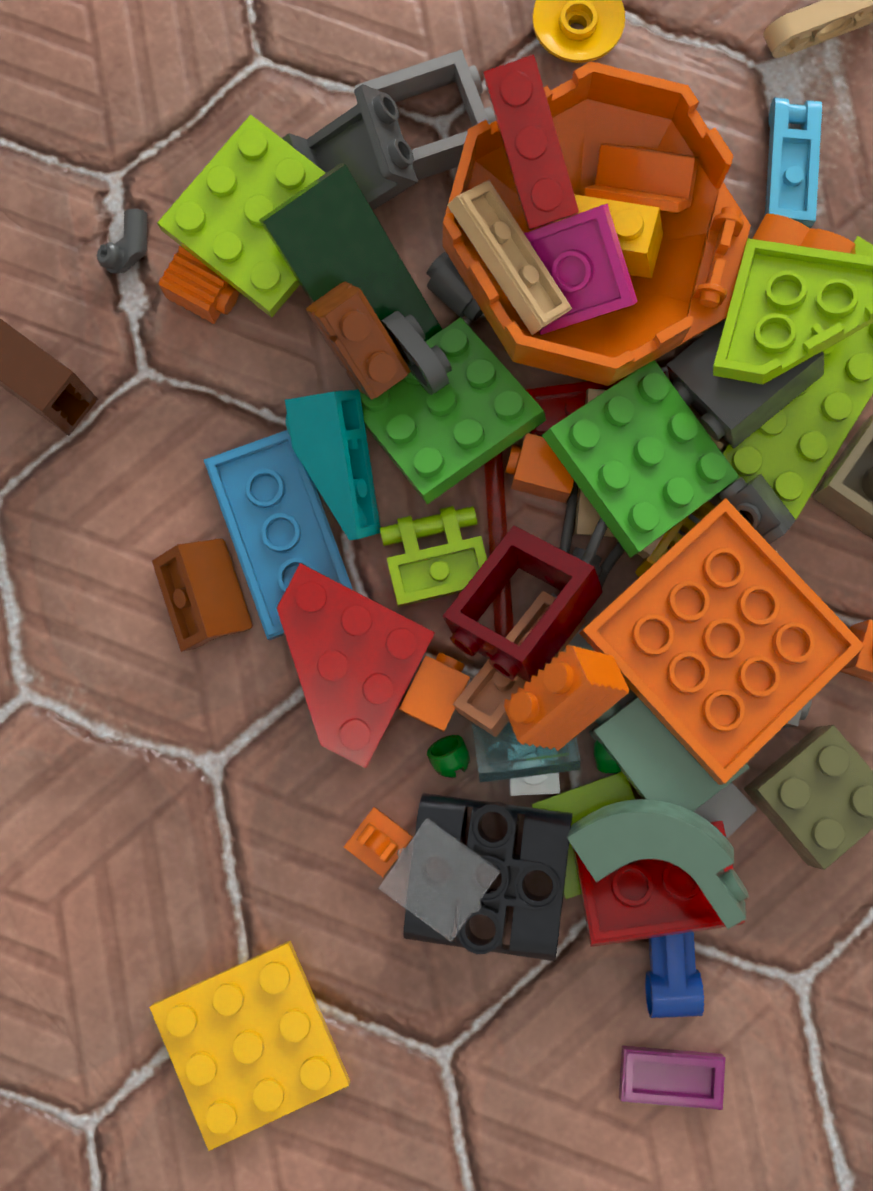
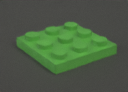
M461 317L426 341L430 348L437 345L450 362L452 371L447 373L449 379L447 386L430 395L410 372L408 376L377 398L371 400L364 393L360 392L366 429L426 504H429L546 421L545 413L541 406Z
M655 360L636 370L549 428L542 435L630 558L739 478L736 471Z

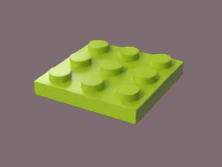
M250 114L157 224L161 231L272 318L300 284L259 219L326 174V172Z

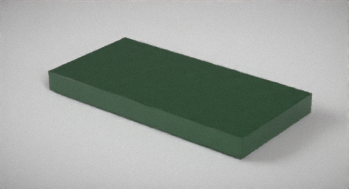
M340 163L259 219L311 303L346 281L362 290L380 321L395 311H399L404 317L411 314L421 326L425 334V342L442 330L346 164Z

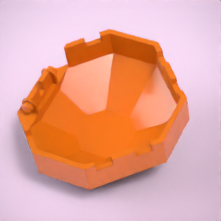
M590 61L574 70L572 79L552 90H550L548 85L544 87L575 195L584 196L585 187L595 185L601 144L607 143L700 157L691 207L680 212L660 210L663 237L652 279L630 275L638 302L634 305L540 335L539 331L531 335L448 206L443 220L442 246L513 362L610 386L726 319L751 225L723 182L731 167L734 155L716 127L709 130L696 110L699 101L689 85ZM485 119L469 128L448 204L456 196L489 180L523 233L537 229L528 230L497 122L494 121L489 124Z

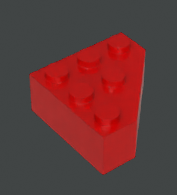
M300 563L277 606V611L312 721L322 747L366 768L435 632Z

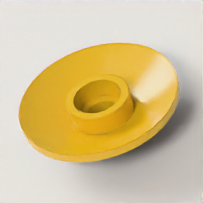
M536 0L532 16L533 28L540 44L553 56L567 62L586 63L605 56L617 45L625 26V9L622 0ZM573 23H579L585 29H574L570 27V25Z

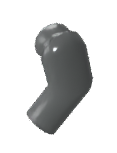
M141 209L125 210L123 238L115 244L112 242L106 245L102 244L98 249L97 261L110 273H125L146 255L148 236L147 212Z

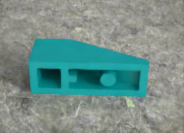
M360 390L333 391L286 399L287 414L285 422L287 431L291 436L292 449L349 540H357L379 534L380 521Z

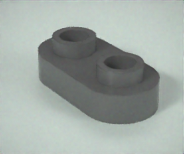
M395 311L381 320L382 325L402 355L411 373L430 395H433L449 384L447 373L452 371L449 360L437 345L430 348L424 341L426 339L425 334L414 316L409 314L404 317L399 311Z

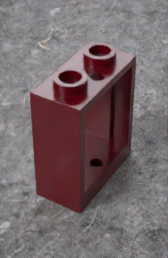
M513 525L447 609L443 618L452 632L450 640L461 651L470 656H475L477 652L490 659L489 663L508 679L514 680L516 676H519L525 681L531 682L532 675L537 676L539 669L544 670L545 664H549L552 661V658L555 657L603 591L594 566ZM518 568L561 591L520 646L477 622Z

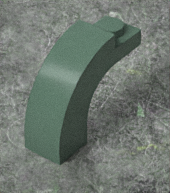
M647 799L626 800L602 807L572 824L567 839L596 882L633 861L642 859L663 860L682 868L695 880L727 929L746 919L744 899L748 898L749 894L733 869L727 872L724 871L726 867L734 863V847L714 825L695 812L664 801Z

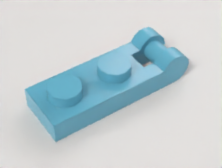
M773 98L769 111L770 136L765 215L777 214L785 216L809 228L816 221L822 121L821 101L806 100L804 105L789 104V99ZM788 123L801 124L802 130L788 129Z

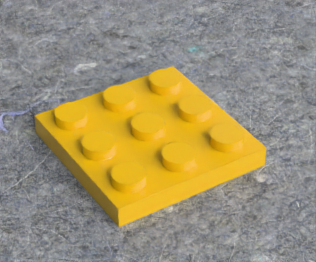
M291 941L159 1000L149 1007L208 1151L341 1090L350 1084L349 1076Z

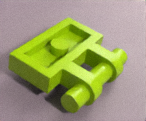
M454 506L439 509L440 514L412 520L411 516L398 518L397 524L379 528L383 546L402 542L405 554L387 558L398 607L461 593L487 560L482 536L462 540L460 528L477 524L473 506L457 510L454 509ZM444 532L447 544L422 550L419 549L417 538Z

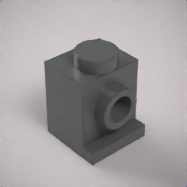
M762 474L748 483L740 477L718 493L721 500L726 498L769 544L783 536L796 521ZM742 510H746L752 514L754 519L753 523L750 522V520L747 518V516L744 514Z

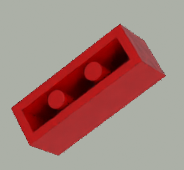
M533 54L484 71V81L528 230L578 214L579 209L535 55Z

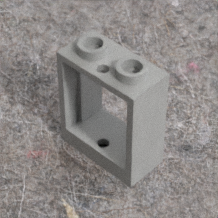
M462 49L355 85V89L364 84L385 92L394 102H398L456 82L472 126L485 119L489 124L496 121L492 108H484L479 94L483 93L479 72L475 65L468 67ZM468 131L412 149L414 156L412 165L417 180L458 167Z

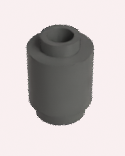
M446 252L442 253L427 270L426 274L431 278L427 288L459 317L466 316L471 322H474L483 312Z

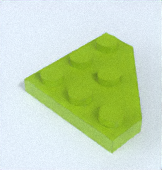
M748 238L716 354L713 376L765 384L873 323V257Z

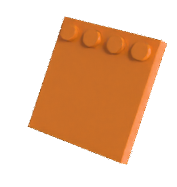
M726 498L579 632L596 652L614 656L627 686L719 785L729 781L865 647L855 634Z

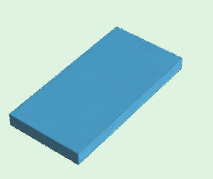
M287 430L204 459L207 472L268 640L285 635L277 606L300 563L353 590L316 486L292 449L291 436Z

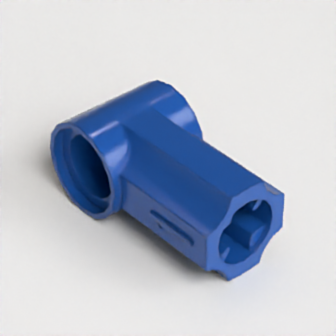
M694 932L648 938L650 971L646 972L645 992L650 1018L703 1016L704 991L700 972L696 970Z

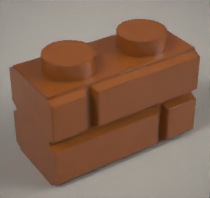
M345 281L306 308L307 313L342 367L347 370L346 373L356 389H359L360 392L364 393L371 400L379 397L411 372L360 288Z

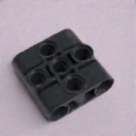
M423 793L417 815L404 919V939L462 947L475 954L495 952L555 961L570 843L567 836L572 825V813L509 805L502 802H486ZM468 807H472L467 847H464ZM497 812L505 817L508 823V831L505 837L493 839L484 833L482 819L486 813ZM520 814H524L521 853L517 855L516 845ZM440 856L448 861L451 867V876L448 881L438 882L429 876L427 863L430 857ZM482 863L495 865L502 876L501 885L495 889L482 887L476 879L477 866ZM534 870L547 873L552 880L553 889L545 896L533 895L525 885L526 875ZM457 899H460L457 935L453 937ZM509 906L514 907L510 945H506L504 942ZM475 915L488 916L495 925V935L489 939L477 938L470 929L469 922L471 917Z

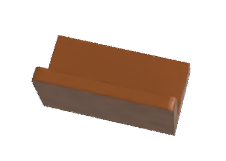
M224 539L178 544L152 560L181 652L197 649L218 637L245 632L253 627Z

